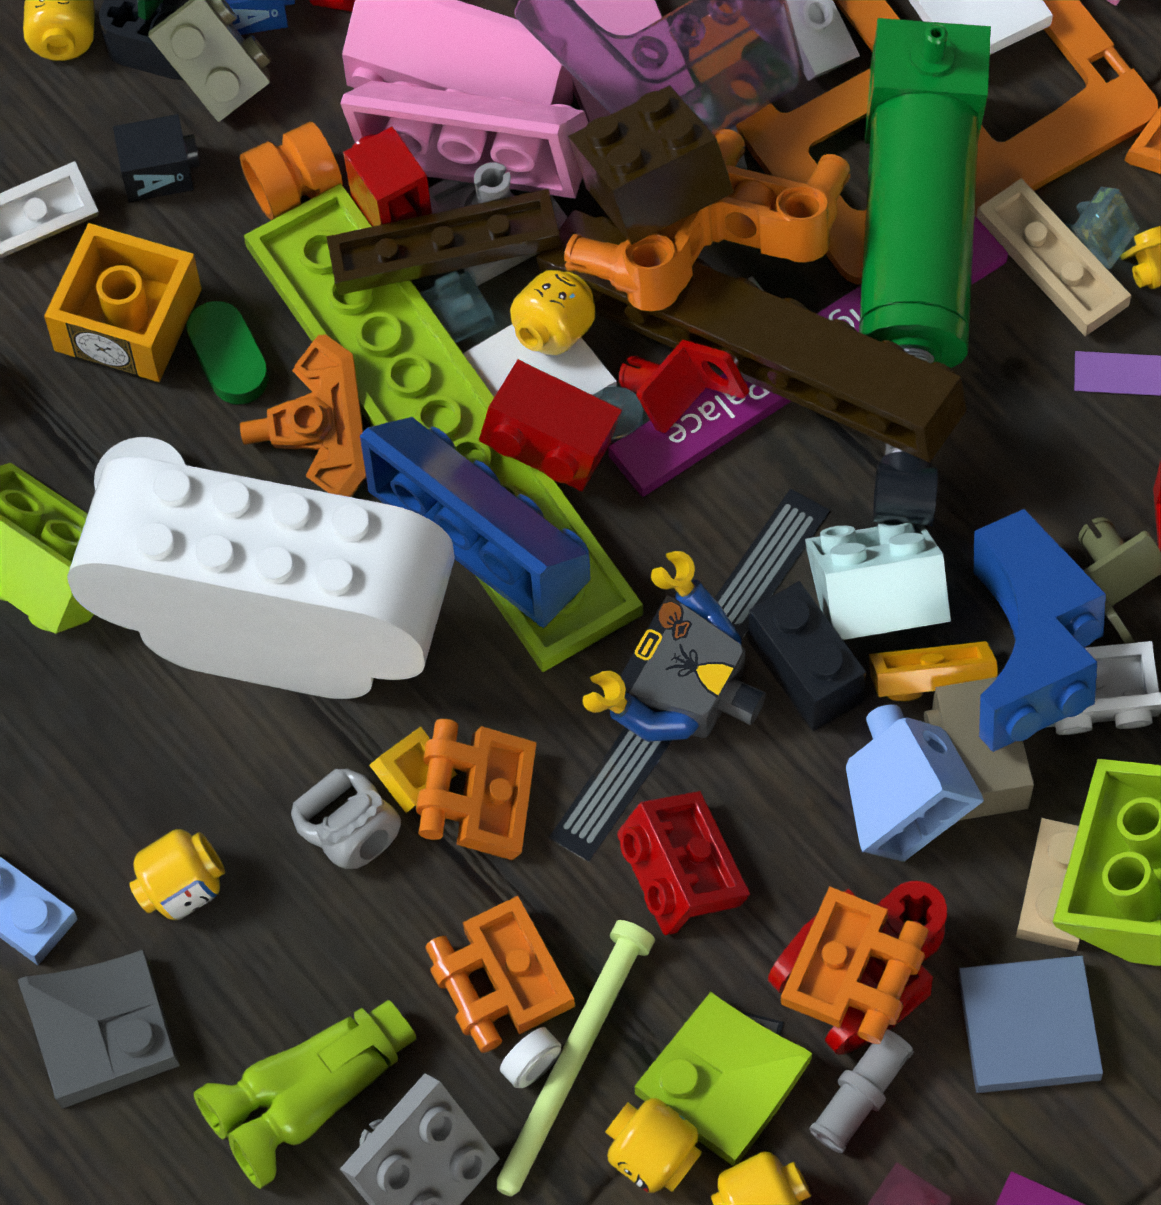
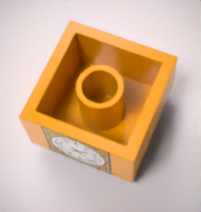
M88 223L44 315L54 351L160 382L202 290L195 256L193 253Z

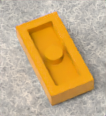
M987 641L869 654L870 676L878 696H887L895 701L918 699L923 695V692L935 691V687L998 677L997 660Z

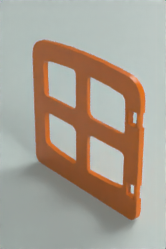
M732 0L696 25L688 39V66L696 81L720 113H733L738 134L742 136L746 148L767 175L806 184L817 166L809 150L818 143L866 118L870 69L791 112H779L738 58L741 51L767 32L779 26L778 18L769 0ZM833 0L872 52L877 19H899L885 0ZM1043 0L1053 14L1051 26L1045 28L1044 31L1082 77L1086 88L1057 110L1005 142L995 141L981 125L977 154L976 217L978 207L1022 178L1035 191L1141 132L1158 111V100L1155 94L1134 68L1131 69L1116 51L1112 40L1080 0ZM1102 57L1107 60L1119 75V77L1108 83L1105 82L1091 64ZM839 195L836 200L838 213L829 230L830 245L825 254L847 281L854 284H862L866 210L862 211L851 208Z

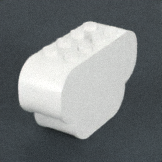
M122 457L109 461L103 467L67 579L73 596L84 608L108 622L139 631L143 642L153 652L176 665L194 671L320 697L350 699L367 694L371 689L374 678L401 680L415 677L423 671L455 555L451 538L439 525L418 513L401 507L156 459Z

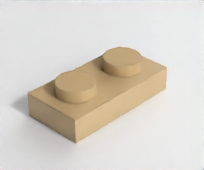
M1045 818L1041 819L1016 938L1077 951L1079 938L1056 928L1052 921L1079 826Z

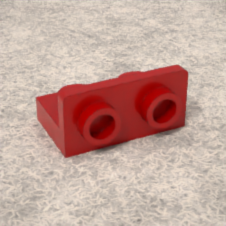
M701 791L640 802L618 830L617 836L620 841L621 852L625 860L630 863L644 892L647 908L655 916L664 935L677 933L690 917L740 907L750 896L749 890Z

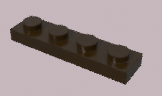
M549 189L326 236L338 295L561 248Z

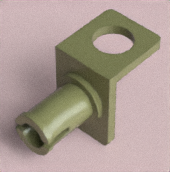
M1104 517L1095 518L1092 522L1101 533V538H1096L1087 524L1079 532L1078 539L1080 544L1095 561L1094 564L1083 571L1106 594L1105 615L1124 643H1135L1112 606L1161 574V551L1147 531H1142L1132 539L1124 542L1111 520Z

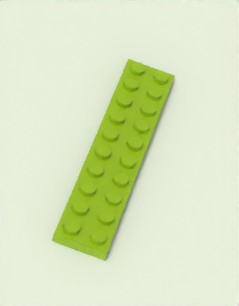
M341 183L245 234L246 248L313 342L318 335L326 334L354 355L361 413L371 427L413 417L427 429L431 427L440 429L452 440L456 451L472 463L478 460L486 464L496 474L501 486L516 497L519 494H523L530 498L541 509L544 519L560 531L563 528L571 530L586 544L590 557L591 580L544 629L476 576L542 672L547 671L643 615V604L555 481L545 473L512 457L503 456L492 447L478 441L488 407L494 396L413 283L408 280L338 295L326 236L372 227Z

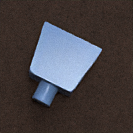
M884 705L868 714L866 721L873 740L849 758L846 772L862 852L905 862L980 805L984 799L946 731L936 725L908 717L904 718L901 708L897 705Z

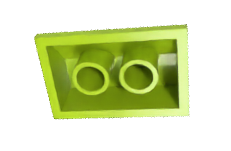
M7 463L0 466V600L8 601L27 614L30 622L36 627L55 634L88 622L94 614L75 599L67 579L88 514L14 464Z
M1097 759L1052 922L1056 928L1128 962L1161 966V765Z

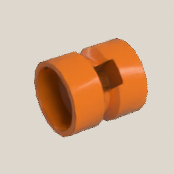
M311 121L284 133L282 145L280 146L267 141L240 155L241 166L249 187L262 211L270 220L301 205V197L304 195L312 199L340 183L343 185L342 176L334 154L320 129Z

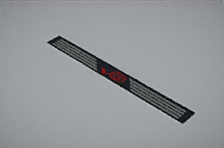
M791 488L714 598L726 613L741 639L748 631L749 609L772 596L805 548V539L811 538L830 511ZM624 728L553 830L549 839L589 862L672 740L647 742L627 728Z

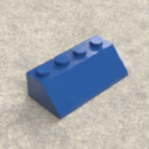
M409 417L368 427L360 435L369 493L384 504L413 511L439 525L452 540L455 560L543 629L591 580L589 550L583 540L571 530L563 528L560 531L544 519L541 509L527 496L519 494L516 497L501 486L496 474L486 464L478 460L472 463L456 451L452 440L436 427L427 429L416 419Z

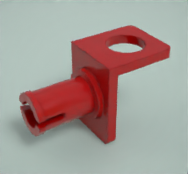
M682 340L661 364L646 361L638 356H631L627 358L628 363L640 368L631 367L623 363L619 371L621 388L624 391L636 393L653 426L662 433H666L706 388L743 399L750 392L729 353L686 340ZM707 361L718 366L725 373L728 380L716 374Z

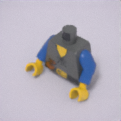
M681 551L666 553L667 559L676 568L675 578H671L664 568L658 567L652 570L651 579L654 585L661 589L674 588L677 591L675 598L666 596L621 676L613 671H602L590 677L593 683L602 687L605 698L596 692H591L583 696V705L588 711L594 713L610 709L612 719L647 742L687 739L691 735L705 738L711 733L722 712L752 725L762 709L766 693L740 681L745 670V649L742 646V639L720 604L699 580H692L695 566L691 557Z

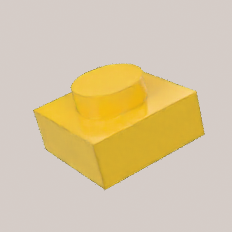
M422 727L409 734L369 765L405 813L417 805L418 793L420 790L425 789L428 765L424 763L423 758L425 744L430 738ZM452 769L451 779L457 775L454 769Z

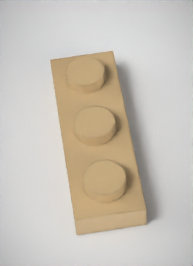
M1022 178L978 207L977 218L1084 336H1087L1129 306L1131 294Z

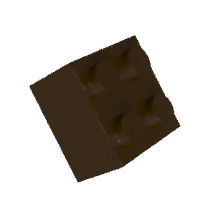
M670 85L658 91L646 93L637 102L609 116L594 119L585 128L568 136L587 190L631 245L734 193L717 138Z

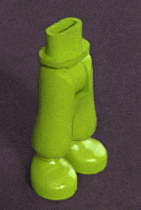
M387 1000L369 1013L360 1008L354 1012L355 1021L349 1016L303 1043L251 1065L244 1072L242 1079L235 1085L206 1083L193 1093L197 1106L209 1126L222 1140L227 1137L229 1138V1145L236 1161L257 1188L261 1189L274 1180L277 1171L275 1149L279 1144L285 1142L297 1145L307 1140L340 1108L372 1084L389 1066L398 1062L396 1053L416 1040L413 1029L390 1000ZM259 1107L269 1109L262 1116L243 1124L253 1110Z

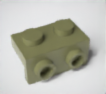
M189 0L150 30L149 38L214 118L220 122L270 83V72L266 65L272 61L254 36L251 35L244 39L233 26L232 22L237 19V16L226 0Z

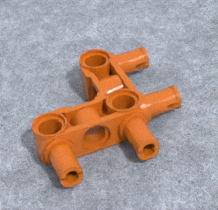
M717 130L714 136L718 141L734 191L733 194L632 245L628 240L616 245L573 234L565 249L564 261H567L565 268L568 271H578L609 280L616 290L627 293L628 301L634 307L643 311H658L671 306L676 301L677 296L687 286L693 276L692 266L703 247L711 245L713 241L719 243L722 240L759 248L761 254L786 258L794 262L805 263L815 261L823 257L829 249V230L838 213L836 200L850 179L851 174H848L850 172V165L845 159L835 154L823 155L806 184L738 168L736 165L745 153V148H743L745 145L744 139L733 130Z

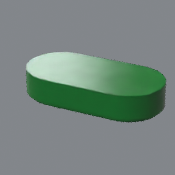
M222 301L207 302L197 307L188 319L187 332L191 347L214 392L220 399L231 404H246L256 400L267 387L268 372L266 362L241 313L233 305Z

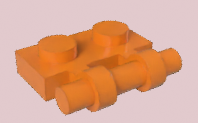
M449 719L436 720L433 738L425 744L423 761L428 765L425 789L419 791L416 812L421 816L418 834L430 840L441 839L443 837L445 819L460 822L456 845L509 860L515 859L522 853L537 742L481 726L472 734L470 746L457 742L459 728L457 722ZM452 769L467 772L464 795L449 792Z
M829 886L783 990L781 1005L837 1028H840L849 1006L865 1013L857 1033L858 1036L870 1043L880 1044L888 1025H895L903 1008V1004L899 999L910 974H917L925 955L921 948L929 932L928 929L916 922L906 921L898 939L881 933L888 918V909ZM871 956L887 964L877 989L859 983Z
M519 896L464 921L463 928L471 943L470 945L455 952L447 936L443 935L434 938L425 946L434 964L431 968V973L439 988H447L459 1011L455 1018L464 1035H472L481 1053L489 1052L502 1043V1039L493 1023L496 1019L506 1014H509L518 1033L521 1034L575 1007L572 993ZM483 967L496 991L479 998L468 976Z

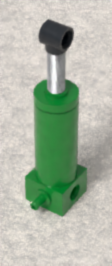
M878 18L869 72L865 144H870L859 332L880 342L883 340L894 342L908 354L926 362H939L952 368L962 363L968 354L978 140L988 97L991 26ZM886 444V454L882 457L880 463L877 464L873 522L912 523L913 525L932 526L937 496V467H933L932 460L929 463Z

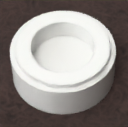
M545 1027L536 1029L524 1037L507 1054L500 1066V1072L515 1088L527 1087L544 1075L555 1063L561 1053V1044Z

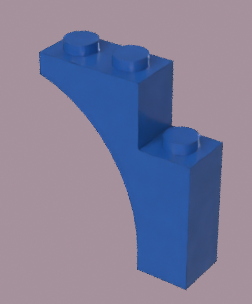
M1025 509L974 531L973 573L999 602L1009 620L1015 638L1013 652L1006 666L996 680L980 695L979 737L992 752L1013 742L1026 740L1035 732L1064 718L1077 716L1086 708L1095 704L1097 661L1084 647L1090 645L1094 640L1103 637L1106 594Z

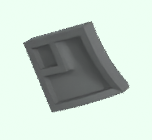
M143 950L90 966L56 973L25 976L18 979L44 1058L55 1100L62 1109L180 1066L150 962Z

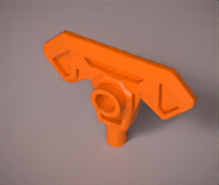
M326 334L318 335L292 370L312 392L267 409V418L241 422V437L244 445L270 441L274 448L319 450L306 477L327 493L352 497L366 479L360 435L363 433L354 355Z

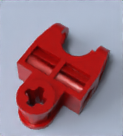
M908 881L895 887L891 893L876 904L888 909V918L881 933L896 939L899 938L905 924L904 917L906 915L918 924L921 923L916 920L922 916L926 919L924 927L929 932L921 948L925 955L923 962L932 956L942 945L947 919V904L942 893L933 885L923 881ZM849 888L845 891V893L855 896ZM816 916L802 927L779 956L769 973L768 981L780 994L783 993ZM871 956L859 983L877 989L887 964ZM922 965L917 974H910L899 999L903 1004V1008L896 1024L931 996L933 976ZM849 1006L840 1028L833 1026L825 1038V1043L837 1055L850 1053L869 1043L857 1034L865 1013ZM888 1025L887 1029L891 1030L895 1025Z

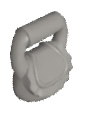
M347 768L334 769L293 802L291 817L297 833L311 844L321 847L328 858L335 865L343 869H357L378 857L396 838L401 826V819L396 809L381 798L370 780L365 775ZM351 786L355 787L357 794L349 797L348 802L329 817H324L323 823L315 825L308 822Z

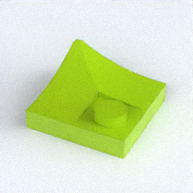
M710 992L635 1085V1095L644 1101L651 1098L662 1100L696 1127L699 1142L730 1165L735 1166L745 1156L785 1101L809 1065L812 1053L765 1028Z

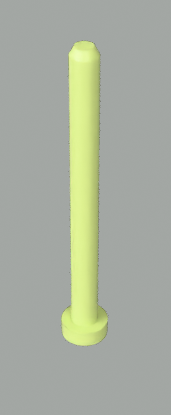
M625 920L616 921L610 933V938L616 944L497 1178V1190L507 1196L512 1197L520 1191L637 955H648L655 942V938L651 933L632 922Z

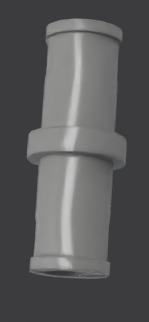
M887 1029L881 1043H872L853 1071L845 1070L838 1079L840 1089L817 1121L810 1126L811 1134L831 1150L843 1153L847 1143L871 1110L879 1111L886 1101V1097L883 1094L907 1059L911 1058L914 1053L910 1044L896 1033Z

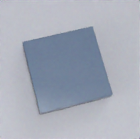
M1083 956L959 968L958 980L976 1093L1101 1080L1103 1070Z

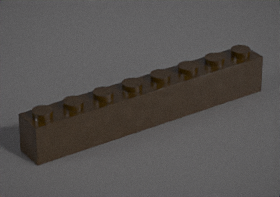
M574 209L558 229L561 248L542 251L536 257L541 273L547 270L571 272L582 278L593 293L596 314L674 349L682 340L725 351L731 355L745 381L929 463L967 411L961 376L957 375L945 364L926 362L908 354L894 342L888 340L880 342L857 332L853 326L843 320H830L809 311L797 300L792 298L781 299L760 290L757 285L746 278H733L716 271L700 258H697L692 266L693 276L687 286L677 296L676 301L671 306L658 311H643L634 307L628 301L627 293L616 290L609 280L578 271L566 270L565 264L567 261H564V254L567 243L573 234L616 245L627 240L618 227L605 217L598 216L594 218ZM707 361L708 364H710V365H712V366H714V367H716V368H719V367L716 366L715 364H713V363Z

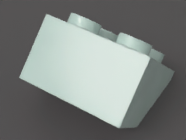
M878 522V527L855 530L851 526H834L822 530L819 537L805 539L820 609L842 640L951 622L943 553L923 525Z

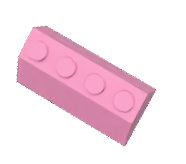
M355 0L342 53L347 86L355 89L370 81L386 83L403 81L421 88L442 91L459 89L470 95L492 98L509 96L522 102L548 106L554 104L571 106L573 102L570 36L458 0Z
M370 81L343 94L340 104L355 143L364 136L378 134L393 126L427 177L474 183V174L481 165L497 162L506 167L505 173H510V189L528 192L549 189L550 195L576 199L582 174L568 136L588 125L587 117L583 110H576L565 104L548 106L527 103L509 96L492 98L470 95L459 89L442 91L421 88L403 81L394 83Z

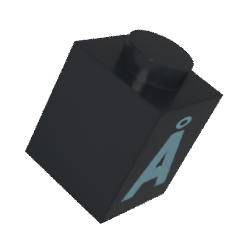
M179 114L113 126L121 174L129 203L194 190L190 169L201 167L194 134L183 136Z

